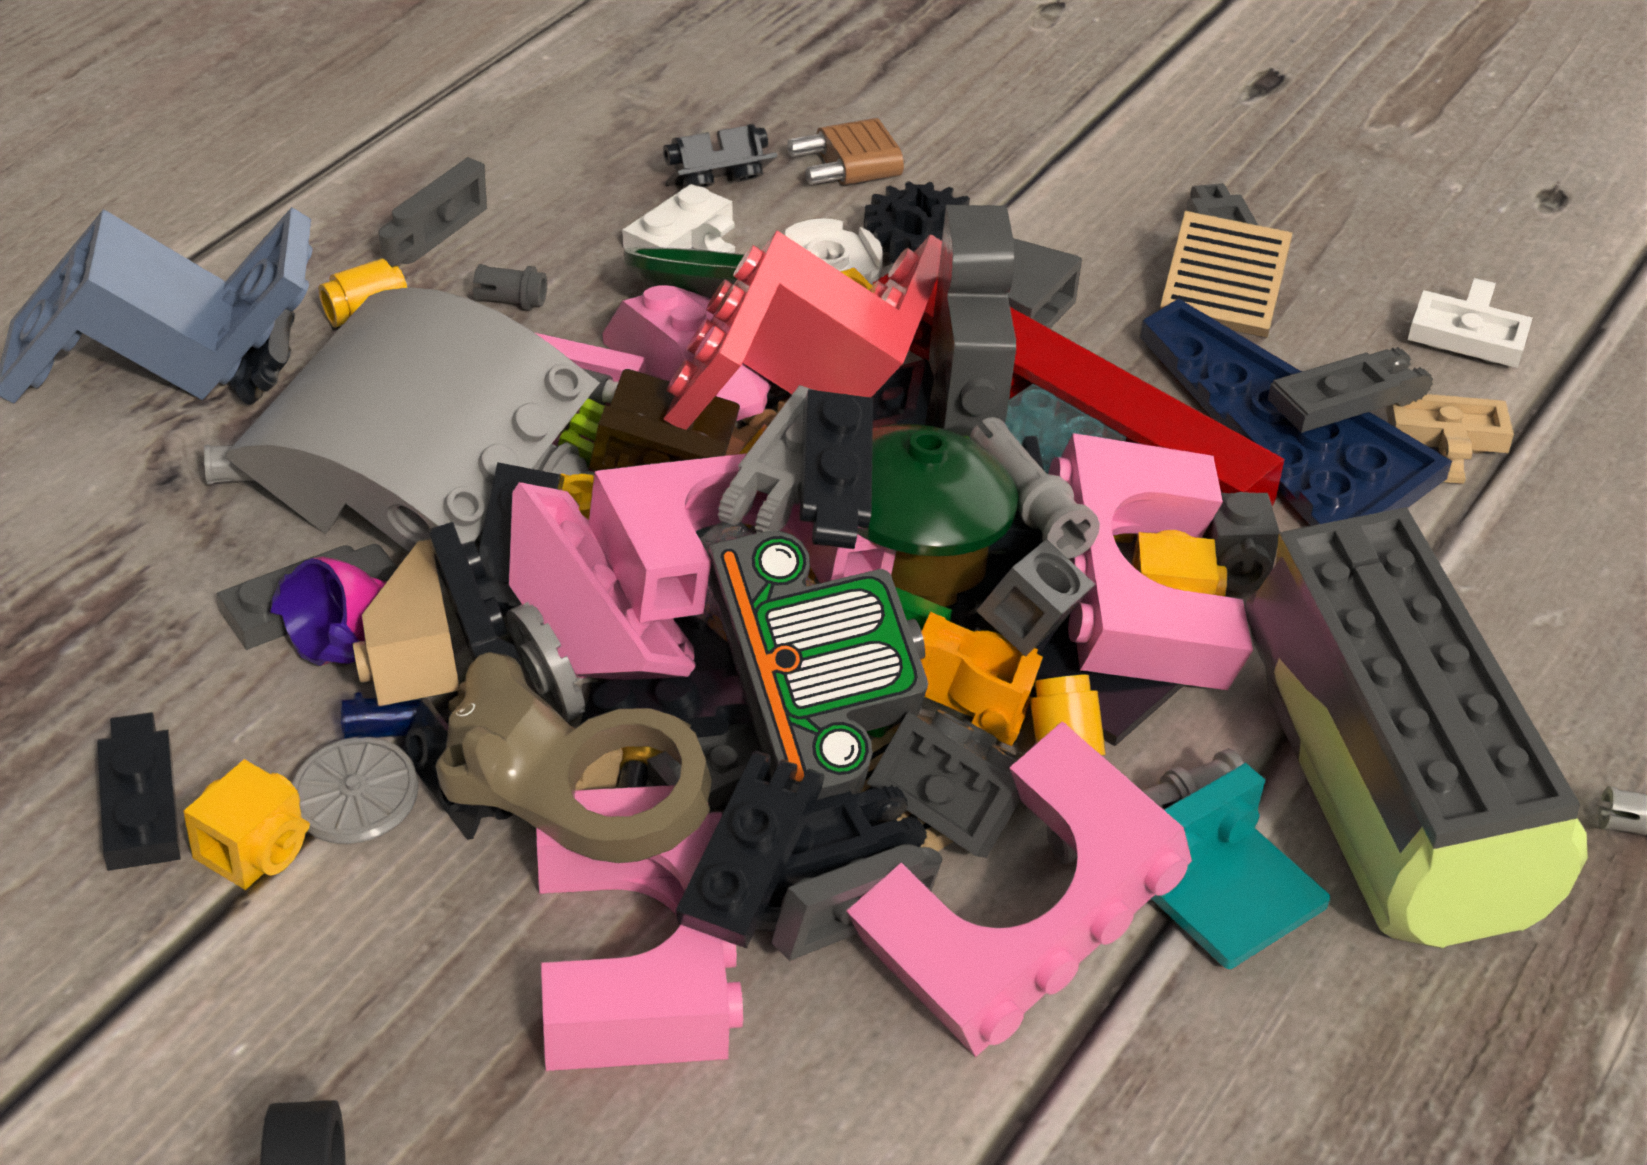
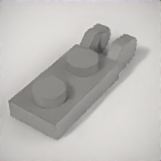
M799 385L740 462L738 474L731 481L729 488H726L718 508L719 520L733 526L738 525L742 521L743 516H746L752 508L758 490L769 495L767 500L763 501V505L757 514V520L755 521L756 533L780 531L787 524L794 503L797 505L800 503L803 406L808 389H813Z

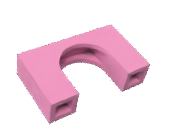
M1073 433L1062 456L1055 457L1051 462L1048 474L1061 476L1067 481L1074 492V501L1077 504L1089 507L1097 515L1100 523L1099 534L1094 544L1086 552L1069 559L1095 583V586L1071 612L1069 618V638L1077 644L1080 670L1228 690L1253 652L1243 599L1183 591L1161 585L1136 570L1124 558L1113 537L1114 535L1125 533H1158L1163 530H1178L1187 533L1191 537L1202 538L1223 503L1214 457Z
M747 453L595 471L589 525L639 623L704 614L712 560L696 531L712 525L725 524V522L719 520L720 516H718L720 501L726 488H729L731 481L738 474V465ZM757 490L752 508L746 516H743L742 521L739 523L756 526L757 514L763 505V501L767 500L769 494ZM794 503L789 520L780 531L792 534L804 544L809 553L810 567L820 583L877 569L887 570L891 575L896 550L873 543L858 534L854 549L812 544L813 522L800 521V503L799 505Z
M1063 721L1009 767L1022 803L1077 853V867L1072 883L1062 899L1052 909L1039 918L1019 926L989 928L975 925L955 915L914 874L900 863L847 910L862 942L975 1057L990 1044H1000L1012 1036L1022 1023L1024 1013L1046 993L1049 995L1055 994L1066 987L1076 975L1081 961L1101 943L1108 945L1121 937L1130 926L1134 913L1155 894L1161 896L1175 888L1184 877L1188 864L1192 862L1184 827Z
M675 785L576 790L575 799L587 810L607 817L632 816L652 809L670 795ZM722 812L708 813L701 826L672 850L639 862L612 863L593 860L566 849L536 828L539 894L628 890L655 898L676 915L675 910L722 817ZM680 925L676 932L664 943L639 955L614 959L541 963L545 1070L554 1071L728 1059L729 1029L743 1027L740 982L727 983L725 968H736V945Z

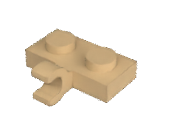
M1427 394L1422 397V400L1412 401L1411 404L1406 406H1400L1398 403L1386 407L1389 424L1428 447H1438L1441 455L1452 460L1448 478L1444 482L1465 483L1464 459L1471 460L1472 453H1509L1514 433L1506 401Z

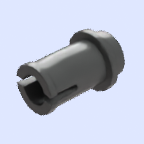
M479 264L473 278V283L481 284V288H473L476 300L521 304L523 310H532L533 306H543L546 299L547 275L546 273L537 272L535 266H527L523 271L488 267L487 265Z

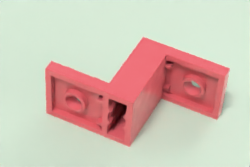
M779 231L775 232L762 250L752 245L733 274L737 278L736 282L732 284L725 279L709 301L706 311L714 316L711 321L705 319L696 330L686 349L694 354L692 361L690 362L686 359L681 364L667 387L666 391L672 394L674 398L664 420L673 426L687 430L741 367L742 363L790 394H793L798 386L801 385L817 391L871 398L904 363L938 278L942 241L930 234L915 252L906 248L892 266L888 275L890 280L885 285L877 281L870 290H867Z

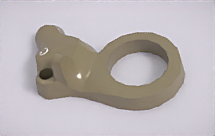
M489 652L479 655L469 665L466 673L465 698L449 717L446 749L436 763L439 785L448 801L467 805L495 806L509 811L538 828L566 849L593 860L612 863L639 862L672 850L696 831L710 812L708 798L712 779L696 733L690 729V724L676 716L650 708L617 709L588 719L573 730L543 698L528 687L521 666L514 658L506 654ZM623 747H652L667 752L681 765L680 778L670 795L652 809L632 816L607 817L587 810L575 799L576 784L586 768L602 755Z

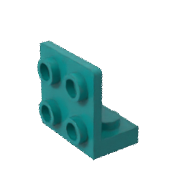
M1247 763L1242 764L1164 810L1184 827L1192 862L1188 864L1184 877L1175 888L1164 895L1158 896L1155 894L1151 898L1226 969L1235 968L1328 908L1330 901L1328 892L1255 828L1260 817L1258 807L1265 779Z

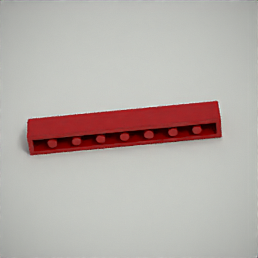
M889 273L875 282L880 281L885 285L890 280L888 278ZM938 278L909 348V351L928 360ZM1010 307L1016 337V354L1008 402L1009 409L1066 442H1069L1074 433L1211 455L1214 457L1221 493H1268L1271 505L1275 504L1284 458Z

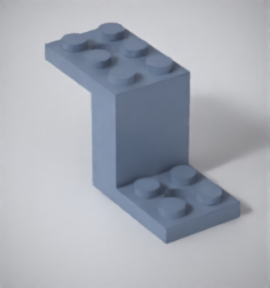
M291 207L232 275L224 281L103 209L11 319L0 361V397L15 404L29 386L39 388L52 369L55 355L61 349L69 352L83 333L203 400L218 383L225 385L233 378L241 363V357L251 346L256 349L260 348L270 336L275 320L285 309L290 312L295 310L305 297L309 287V282L305 279L306 264L313 250L312 246L309 245L311 219Z

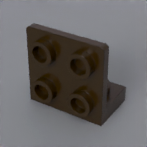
M624 369L611 405H605L600 418L589 469L599 471L725 456L740 405L737 402L715 396L690 427L685 430L673 426L664 420L674 398L672 394L666 391L670 381L631 369Z

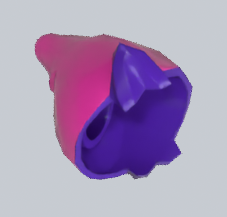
M323 556L308 559L297 566L291 574H285L278 581V586L272 597L271 613L282 616L290 640L301 658L319 666L333 662L350 664L356 661L353 643L365 641L362 614L387 581L372 578L365 571L338 559Z

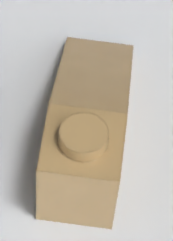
M431 540L418 541L362 614L365 641L353 643L360 683L374 681L379 706L460 691Z

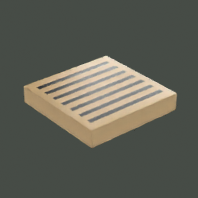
M1185 211L1160 309L1179 298L1233 331L1268 338L1293 232Z

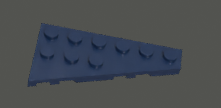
M1178 298L1143 320L1140 339L1215 421L1285 459L1278 490L1311 526L1404 507L1408 508L1448 478L1452 460L1371 412L1301 433L1268 401L1270 385L1274 380L1302 371Z

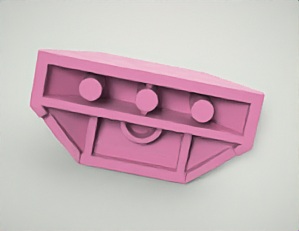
M660 285L648 288L644 291L643 295L622 301L602 333L603 344L611 350L645 357L647 375L671 381L681 364L686 359L691 362L694 354L686 349L696 330L705 319L711 321L714 316L706 311L711 298L675 286ZM742 363L741 367L716 396L737 402L740 405L736 420L738 421L764 412L767 403V393L772 387L773 382Z
M519 482L512 492L509 586L522 605L527 602L530 605H534L542 614L544 624L549 623L561 643V647L558 648V654L561 658L568 657L576 677L612 680L688 677L696 667L694 662V646L673 618L639 623L589 525V519L584 517L578 510L580 505L567 491Z

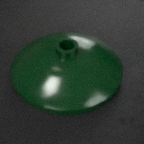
M633 247L624 249L623 262L631 273L650 288L660 285L675 286L712 298L717 288L725 279L732 284L736 282L737 278L733 274L745 254L686 248Z
M891 424L874 427L872 441L871 519L868 529L858 528L857 534L883 547L915 555L954 556L975 552L995 543L1007 533L1015 518L1018 503L1017 489L1008 471L988 450L962 435L941 428L918 424Z

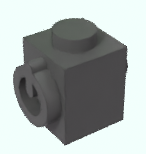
M1248 492L1221 493L1223 503L1202 538L1215 540L1217 566H1226L1227 568L1226 590L1236 592L1259 590L1273 570L1280 532L1268 493Z

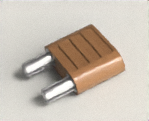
M878 118L820 127L816 135L793 138L787 142L788 153L791 157L820 152L825 160V164L808 166L806 168L805 176L810 185L838 180L841 185H848L902 175L904 170L902 152Z

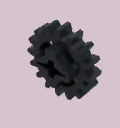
M911 181L905 182L904 190H898L889 185L886 187L885 196L874 193L871 196V205H865L863 228L870 231L879 240L883 253L889 252V262L894 264L906 248L915 252L930 234L942 241L946 205H969L970 198L968 196L954 198V188L947 187L942 191L934 190L933 182H927L926 184H913Z

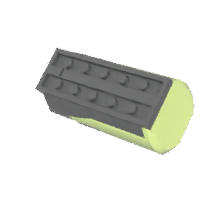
M1404 507L1279 532L1276 565L1259 590L1254 592L1247 600L1245 605L1247 621L1250 626L1253 644L1265 666L1269 701L1380 931L1394 939L1445 948L1449 945L1513 931H1524L1544 919L1569 895L1588 858L1587 833L1577 818L1580 803L1408 508Z

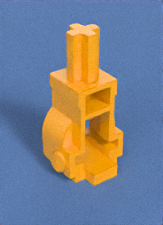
M930 612L921 631L925 644V658L921 659V663L928 680L925 697L973 717L972 724L994 735L998 741L1012 746L1020 732L1030 699L1032 698L1029 694L1043 656L1038 655V649L1035 648L1025 657L1002 634L990 631L973 632Z

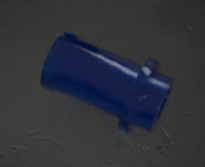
M354 692L353 699L340 700L343 739L353 737L360 739L365 737L406 736L411 728L420 701L425 699V697L379 706L377 698L363 699L362 692Z

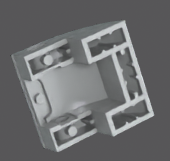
M407 287L384 290L370 295L232 446L225 458L324 534L330 530L350 506L408 552L412 550L418 541L429 540V532H431L432 528L450 522L454 523L461 544L472 540L475 541L484 529L497 462L532 469L599 385V382L530 329L501 312L471 299L433 289ZM436 564L437 574L440 575L439 569Z

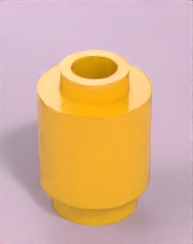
M381 258L331 274L329 282L320 284L318 290L324 313L330 324L336 328L342 326L370 295L384 290L407 288V284L399 267H390L388 262Z
M1073 675L1035 681L1037 697L1031 698L1030 701L1036 744L1063 721L1100 755H1106L1098 691H1091L1089 675Z

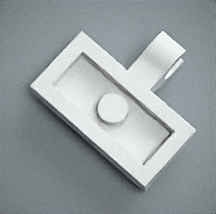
M690 184L622 230L623 248L669 247L690 249L693 247L699 250L734 253L735 246L721 239L722 236L735 228L732 221V201L709 192L706 188Z
M1474 278L1467 301L1423 290L1411 324L1408 340L1426 344L1435 349H1446L1477 357L1489 363H1500L1518 368L1532 317L1489 307L1496 283Z

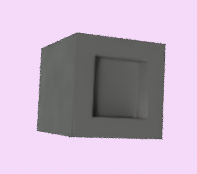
M1046 539L1011 568L976 611L1026 657L1063 623L1095 586V583Z

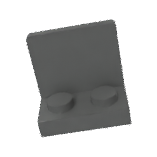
M937 710L933 718L908 711L867 784L878 789H882L884 786H898L908 800L907 804L909 806L906 807V810L973 855L987 858L1021 800L1009 767L1025 753L1017 751L1016 755L996 746L995 744L998 739L972 724V719L964 717L961 721L942 710Z

